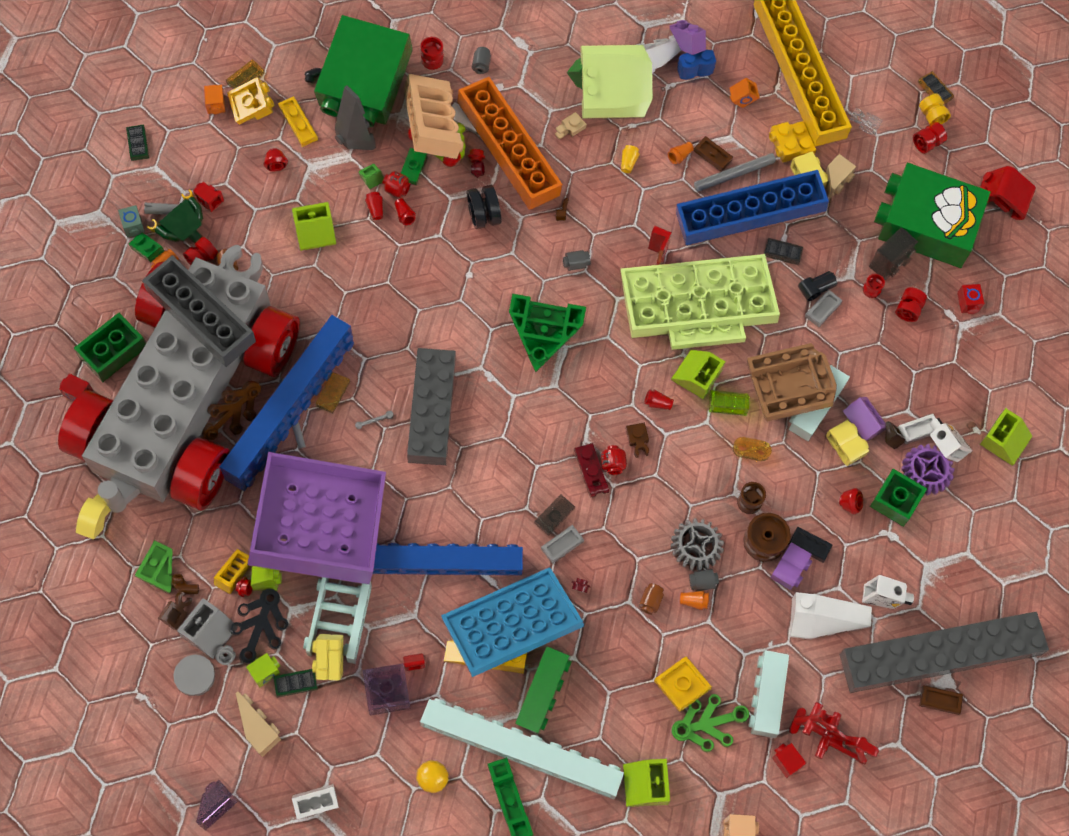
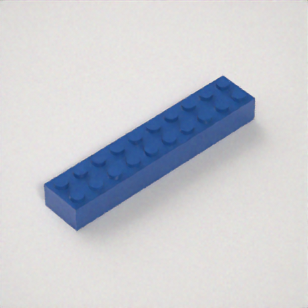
M334 315L329 317L219 466L226 481L242 491L253 485L257 473L262 472L266 466L268 452L276 453L277 446L281 440L284 441L287 438L289 429L292 425L295 426L298 423L300 414L303 410L306 411L309 408L314 395L317 396L320 393L324 381L330 379L333 373L332 370L335 366L341 364L346 351L349 352L352 349L354 341L351 325Z

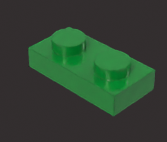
M143 232L128 243L132 250L150 263L165 251L160 244Z

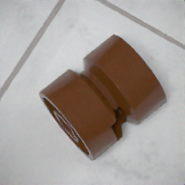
M757 482L746 483L737 498L738 508L746 514L757 513L766 498L765 488Z

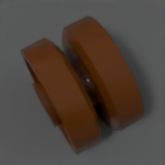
M761 513L751 520L743 537L744 548L755 560L762 562L773 561L781 556L789 544L791 537L790 527L777 514Z

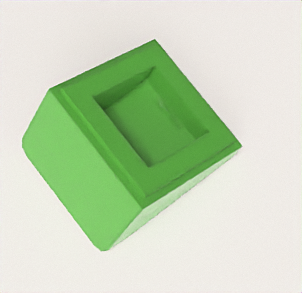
M375 164L359 171V175L369 189L383 182L382 172Z

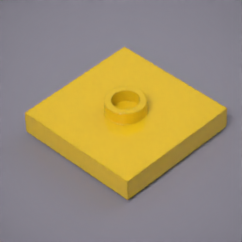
M687 656L654 679L657 686L679 712L712 688Z

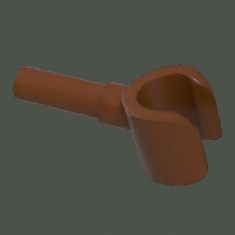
M568 198L564 199L562 210H556V221L566 220Z

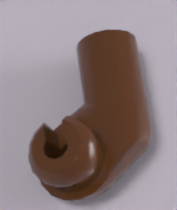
M177 573L173 575L172 585L177 592L199 594V584H188L182 574Z

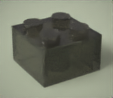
M900 228L877 249L869 267L881 275L885 281L890 276L893 278L900 271L899 268L902 265L905 267L912 260L911 256L916 252L915 247L918 241L903 228Z

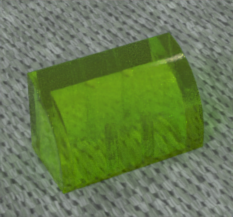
M710 390L709 412L747 415L749 410L748 393Z

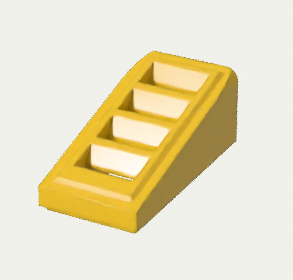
M237 549L214 576V585L231 594L237 582L241 580L250 567L248 565L249 555ZM238 558L245 563L241 564L236 559ZM234 565L235 567L239 568V570H236L231 566Z

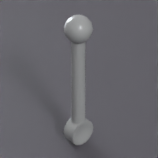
M387 411L385 415L364 422H356L355 427L361 429L364 425L385 418L392 419L393 412Z

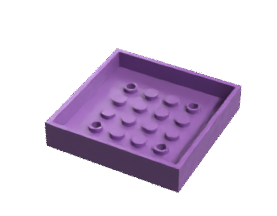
M268 452L248 565L370 585L375 561L386 472Z

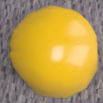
M429 760L423 762L417 769L416 781L424 791L436 793L442 791L447 785L449 775L442 763Z

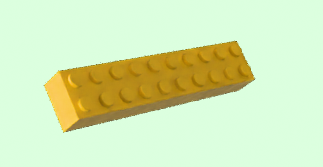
M754 0V8L814 146L847 139L852 126L796 0Z

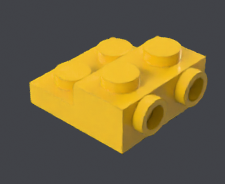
M258 77L227 92L235 121L239 125L254 117L259 120L273 113L272 107L274 102L270 96L268 97V92H270L269 86Z
M804 121L794 124L785 122L771 127L769 139L774 143L776 155L780 157L782 163L812 151L814 154L816 153V148Z

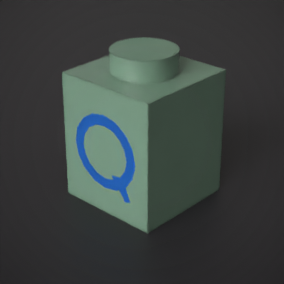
M136 205L118 210L127 237H136L142 232L145 233Z

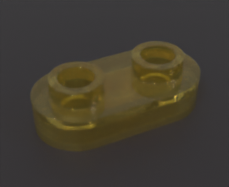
M739 437L733 444L734 454L741 458L766 461L772 452L770 444L762 440ZM739 447H744L745 451H741ZM758 450H762L764 454H759Z

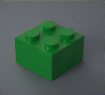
M892 469L869 507L904 527L914 513L927 488L897 470Z

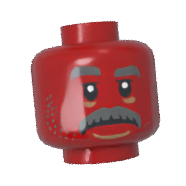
M393 171L389 175L386 174L382 182L385 192L396 198L406 196L411 186L409 178L397 171Z
M617 445L608 446L601 453L602 469L609 475L621 474L627 467L626 452Z

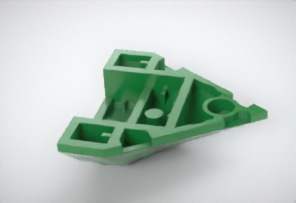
M512 293L509 314L535 373L583 326L586 312L585 306L568 304L567 307L533 302L529 296Z

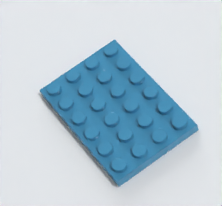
M550 567L441 615L472 677L584 627L583 620Z

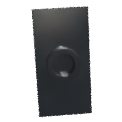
M798 526L788 544L794 543L811 553V557L822 563L825 562L833 544Z

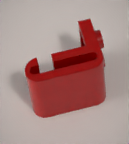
M1005 166L985 173L980 186L982 189L991 191L987 203L993 201L1005 213L1009 212L1012 208L1011 218L1015 220L1025 219L1036 190L1035 185L1011 166Z

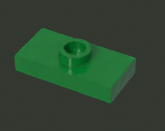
M413 148L409 149L401 174L409 178V183L417 185L427 153L416 152Z

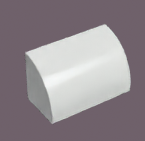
M334 784L292 796L297 819L339 808Z

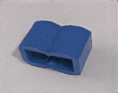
M705 50L694 55L685 53L679 56L677 70L680 79L687 80L696 76L704 77L713 74L716 64L713 50Z

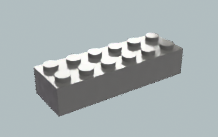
M173 255L142 280L146 291L224 366L230 365L256 342L253 331Z
M417 349L407 450L408 463L447 466L456 365V351Z

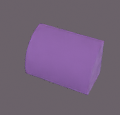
M859 397L843 410L849 421L857 427L861 438L866 441L886 430L885 421L867 397Z

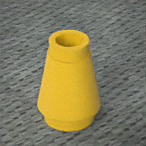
M626 145L625 149L622 150V172L631 173L640 155L637 147Z

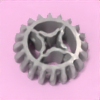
M696 518L693 519V523L686 520L685 525L679 524V529H675V535L671 537L673 543H671L670 547L675 549L672 552L673 556L679 555L676 561L680 562L683 560L682 566L686 567L689 564L690 570L697 566V570L701 571L702 565L706 570L709 569V564L714 566L716 564L715 560H720V554L724 551L721 547L724 545V541L719 540L722 537V533L716 534L718 528L714 527L712 529L711 522L708 525L704 524V519L700 523H698ZM698 532H701L706 536H701L698 534ZM689 533L690 542L682 546L683 536ZM712 543V552L706 556L705 547ZM688 553H694L697 556V558L689 555Z

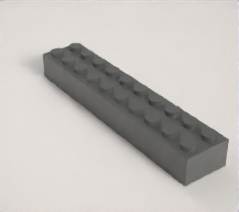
M1036 611L845 648L839 655L849 692L854 693L1042 656L1049 651Z

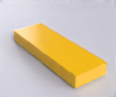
M294 96L278 103L281 112L302 147L318 140V136Z

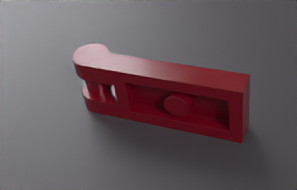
M593 443L574 448L590 498L595 497L599 493H609V487ZM599 482L600 485L594 487L593 483Z

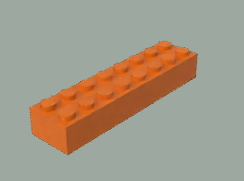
M486 77L459 89L457 103L527 208L531 210L559 197L563 184L491 78Z

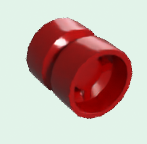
M437 37L425 38L420 46L422 65L429 70L438 69L444 62L443 43Z
M933 122L925 127V129L913 135L915 147L923 154L947 141V132L939 122Z
M201 237L195 243V247L187 249L183 256L192 265L195 258L211 262L216 258L218 251L207 238Z
M906 288L896 308V315L904 321L916 322L926 303L927 295L920 289Z

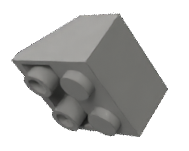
M202 598L177 632L186 641L214 659L217 654L216 650L220 646H224L233 635L230 632V627L234 622L218 608ZM233 626L234 632L237 630L238 626Z

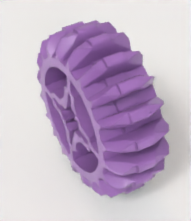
M922 444L917 448L914 447L910 452H907L902 461L901 471L905 472L903 475L926 487V496L930 495L931 492L934 495L939 491L943 492L945 487H948L951 484L950 481L954 478L952 475L954 468L951 467L953 461H948L942 452L937 450V445L932 449L929 444H926L925 447ZM931 465V468L929 469L930 471H927V473L924 474L926 468H928Z

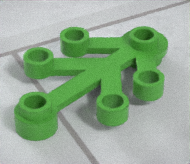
M712 694L708 698V705L699 722L690 724L695 713L701 709V702L696 700L693 703L698 704V709H693L690 704L684 719L675 722L671 732L676 740L685 741L688 739L701 746L704 752H710L714 747V743L712 740L703 739L694 733L699 730L719 740L722 746L729 747L733 743L732 735L724 734L714 728V726L732 721L744 723L749 717V710L745 706L739 705L734 708L732 713L710 718L714 709L721 702V698L717 694ZM711 698H716L718 703L713 704ZM737 712H741L743 714L742 719L736 716ZM683 728L685 734H679L678 729ZM724 737H728L730 739L729 744L724 743ZM705 742L710 743V749L704 747Z

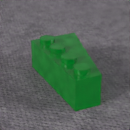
M546 646L515 724L539 733L540 729L545 730L549 720L545 717L548 710H553L556 699H553L556 691L560 692L564 683L562 676L564 672L568 673L571 666L570 655Z

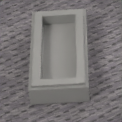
M828 289L805 314V317L817 327H820L841 305L843 300Z
M571 525L544 544L541 550L550 562L554 564L582 544L584 539L575 527Z

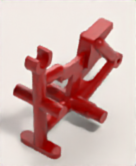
M815 702L810 715L805 716L806 709L799 708L789 727L791 734H796L800 726L803 725L805 726L802 731L803 734L810 736L811 732L814 731L822 736L815 757L818 759H823L829 746L864 765L867 762L864 753L872 757H877L879 749L870 744L865 737L847 736L840 732L837 728L842 715L838 712H834L832 716L826 714V711L822 710L823 705ZM843 741H846L845 745L854 748L856 754L842 746Z

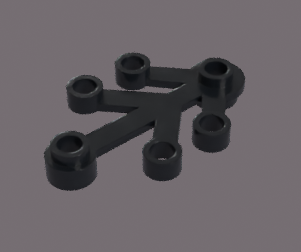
M274 589L264 590L260 595V599L249 604L243 603L237 609L238 614L245 617L250 611L262 607L259 615L241 623L235 622L230 627L231 634L237 636L242 631L255 626L247 647L242 649L239 654V659L243 664H251L256 659L255 648L262 629L269 641V648L276 650L281 646V640L279 637H276L267 618L269 611H271L276 620L275 626L279 631H283L288 627L287 619L283 618L278 608L280 595ZM268 595L273 596L274 600L272 602L267 601L266 597ZM246 607L247 613H242L240 608ZM279 621L285 622L284 628L279 627ZM233 626H239L240 631L234 632ZM277 640L278 646H272L271 641ZM245 652H251L252 658H246Z

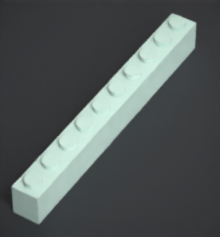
M437 698L434 700L429 699L420 721L422 727L503 758L507 757L511 761L615 799L624 774L618 766L600 764L601 761L597 758H584L578 751L572 749L570 751L563 750L561 745L554 742L547 744L542 742L543 739L536 735L526 736L520 729L512 727L510 730L503 727L504 724L499 721L492 720V722L484 720L485 717L480 714L473 713L471 715L465 713V709L459 706L452 708L447 706L443 700Z

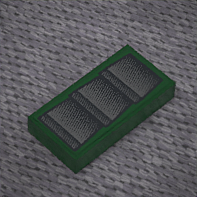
M144 124L126 127L131 161L148 159L149 151Z
M312 669L273 676L277 698L318 690L316 675L312 672Z

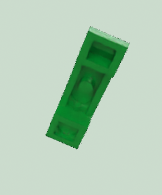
M507 757L488 763L490 776L510 835L534 836Z

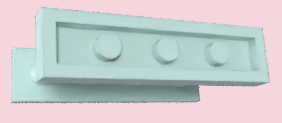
M322 577V579H318L317 591H319L310 634L309 637H305L303 648L306 649L308 656H312V645L316 639L318 629L345 633L351 637L349 644L343 645V655L346 656L347 663L356 664L372 588L371 581L370 585L362 583L361 586L353 587L328 582L329 578ZM326 590L356 595L359 598L358 604L348 606L324 602ZM322 609L352 614V617H355L354 623L347 626L320 621Z

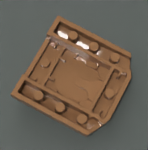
M812 343L747 358L749 373L767 422L833 406L837 384L826 355L818 352Z

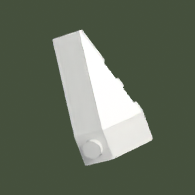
M674 35L669 36V39L653 40L654 43L637 44L644 46L652 62V73L655 72L656 68L662 67L681 51Z
M796 592L792 598L790 637L814 639L820 636H829L835 633L871 627L872 607L816 594Z

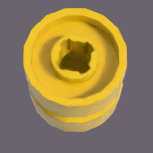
M932 94L923 99L919 104L923 115H926L929 125L933 122H939L942 125L951 117L949 110L943 106L944 102L940 94Z

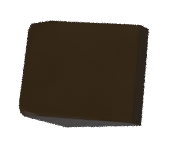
M887 421L885 442L893 449H896L906 442V439L896 425Z

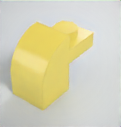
M99 494L93 499L88 498L79 513L76 526L77 534L93 540L103 530L105 517L111 511Z

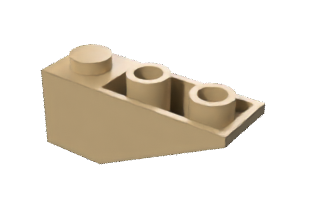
M236 692L245 737L263 757L281 741L278 736L280 731L273 723L271 725L266 723L265 719L267 717L259 708L255 710L251 706L253 701L247 694L242 696L239 692Z

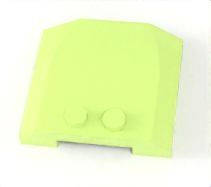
M581 46L582 119L645 117L653 99L652 62L644 46Z

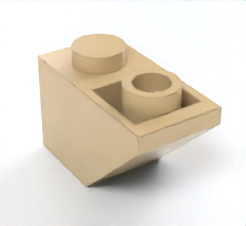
M840 154L828 165L826 170L828 176L826 186L829 198H832L835 194L838 195L843 190L844 184L846 182L850 183L855 176L856 166Z

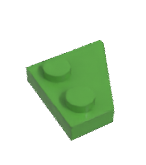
M154 540L135 577L170 594L173 549Z

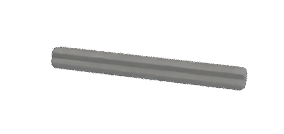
M773 153L700 179L694 182V188L699 192L774 164L776 157Z

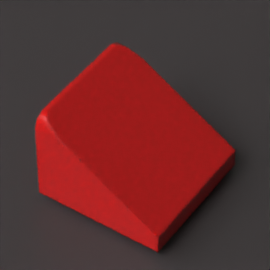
M422 653L403 657L406 672L425 668Z

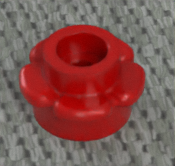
M471 149L468 158L471 159V162L476 160L481 162L485 159L484 151L481 149Z
M244 577L237 582L236 592L241 597L251 595L253 590L251 580Z

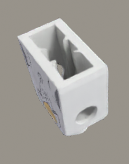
M940 418L930 423L934 430L930 436L945 458L959 462L973 451L953 426L943 423Z
M878 575L864 584L862 603L895 609L902 604L912 605L914 594L906 592V583Z

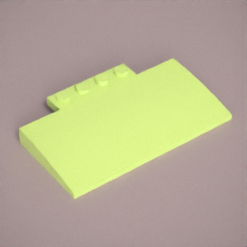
M765 254L622 268L620 270L631 338L668 334L672 350L741 343L746 340L743 326L778 323L780 312Z

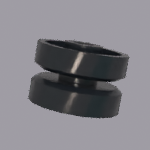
M492 184L483 186L481 194L476 188L467 190L468 209L474 228L476 230L485 228L487 220L492 226L501 224V211L494 186Z

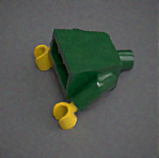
M188 190L189 196L185 197L182 194L184 200L159 222L152 219L155 225L153 227L147 225V228L163 239L183 242L189 237L195 244L203 237L197 231L202 225L201 222L203 220L201 205L194 197L192 191Z

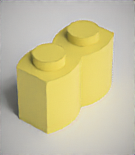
M848 420L830 429L826 434L829 443L837 451L840 459L846 466L863 458L869 452L868 443L858 436L857 427Z

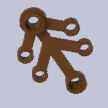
M247 381L241 389L225 390L222 392L221 398L225 403L211 404L207 408V412L211 417H217L221 412H226L214 424L208 422L201 433L205 439L214 440L217 438L218 430L231 416L232 423L229 429L234 435L240 434L243 430L240 424L241 409L245 402L246 409L243 412V416L248 421L255 419L256 412L253 408L255 397L261 392L259 383Z

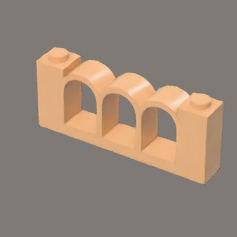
M408 74L404 92L414 151L457 159L459 152L463 150L464 142L461 141L460 133H457L459 126L454 121L456 112L451 106L453 89L450 87V82Z

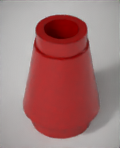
M380 192L366 194L365 202L373 220L382 219L383 197L380 195Z
M403 198L397 199L394 204L399 222L405 226L411 225L416 220V213Z
M654 389L653 391L648 390L644 404L651 408L671 410L674 399Z

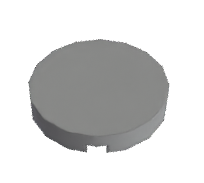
M187 656L180 660L175 667L173 674L174 683L179 691L185 695H202L209 691L214 684L215 668L210 660L204 656Z

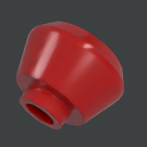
M272 148L265 154L263 165L269 171L283 170L288 164V159L284 153L277 148Z
M858 488L843 492L839 498L840 506L851 514L856 515L863 508V494Z

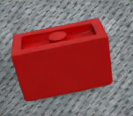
M654 226L648 249L659 253L656 265H661L668 250L672 232Z

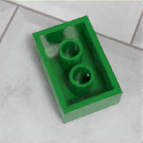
M117 313L75 346L74 350L78 357L103 383L141 353L146 342L142 335L120 313Z

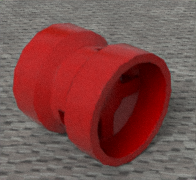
M879 274L869 275L863 286L865 296L869 298L878 297L885 285L884 278Z

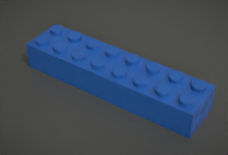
M818 170L679 203L676 205V215L685 245H691L827 211L829 200Z

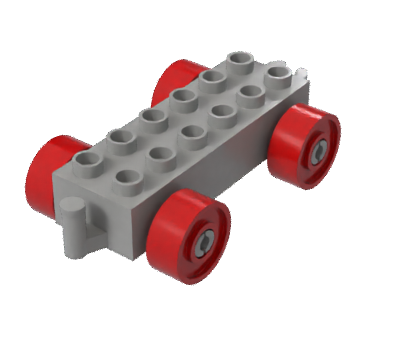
M234 245L227 249L221 258L219 266L195 258L189 268V271L254 333L256 342L230 365L224 366L146 291L142 283L136 299L135 317L137 321L155 329L118 394L112 400L93 391L86 390L78 395L66 412L58 436L59 449L66 454L85 461L92 473L111 480L99 484L98 494L112 512H122L126 505L140 493L163 503L169 491L172 499L203 511L212 503L224 481V476L219 466L230 451L223 446L199 437L211 416L207 412V408L211 404H218L222 392L225 391L243 356L244 364L247 367L271 377L278 376L293 353L300 330L299 317L271 306L266 286L257 282L263 270L262 259L259 253H254L251 256V265L248 270L243 272L237 271L233 267L234 262L243 255L239 245ZM159 262L156 265H154L152 269L148 272L146 277L151 272H153L157 267H159L163 262Z

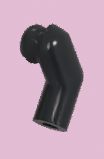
M313 68L306 71L304 74L305 82L313 83L314 77L320 76L322 68Z

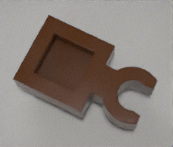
M645 422L626 426L629 445L636 446L634 450L635 457H639V450H644L645 455L648 456L649 448L644 444L649 442Z
M178 592L175 596V603L169 601L158 619L173 630H177L187 615V612L183 609L189 606L193 600L192 598H187L183 602L182 596L184 592Z

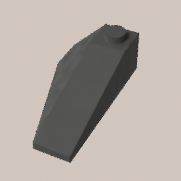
M348 86L344 87L335 124V139L347 149L374 150L376 148L375 138L372 133L369 134L367 128L370 125L363 116L365 111L360 98Z

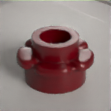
M476 160L471 165V173L475 177L484 176L485 165L483 161L479 162Z
M577 578L576 582H571L573 583L572 589L587 593L588 588H591L590 585H587V580Z

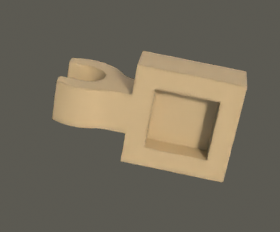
M575 112L562 120L561 125L556 127L558 132L555 135L558 139H562L568 133L573 137L586 129L587 124Z

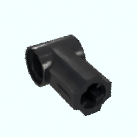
M828 271L815 278L808 277L798 284V288L809 302L819 297L821 293L828 289L836 287L838 283L835 274Z

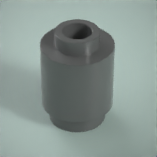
M478 47L474 52L472 69L477 74H484L489 71L491 53L488 48Z
M584 250L567 252L565 257L562 258L563 266L568 271L583 269L591 264L589 252Z
M713 569L695 571L693 574H689L691 590L716 589V584H719L717 572L714 573Z

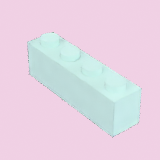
M830 365L837 384L835 402L850 376ZM831 407L792 416L789 420L792 423L789 430L809 441Z
M765 650L762 656L758 657L757 668H760L759 675H756L754 682L757 694L753 695L751 707H754V715H750L749 727L752 728L751 734L776 738L779 735L789 661L788 654Z

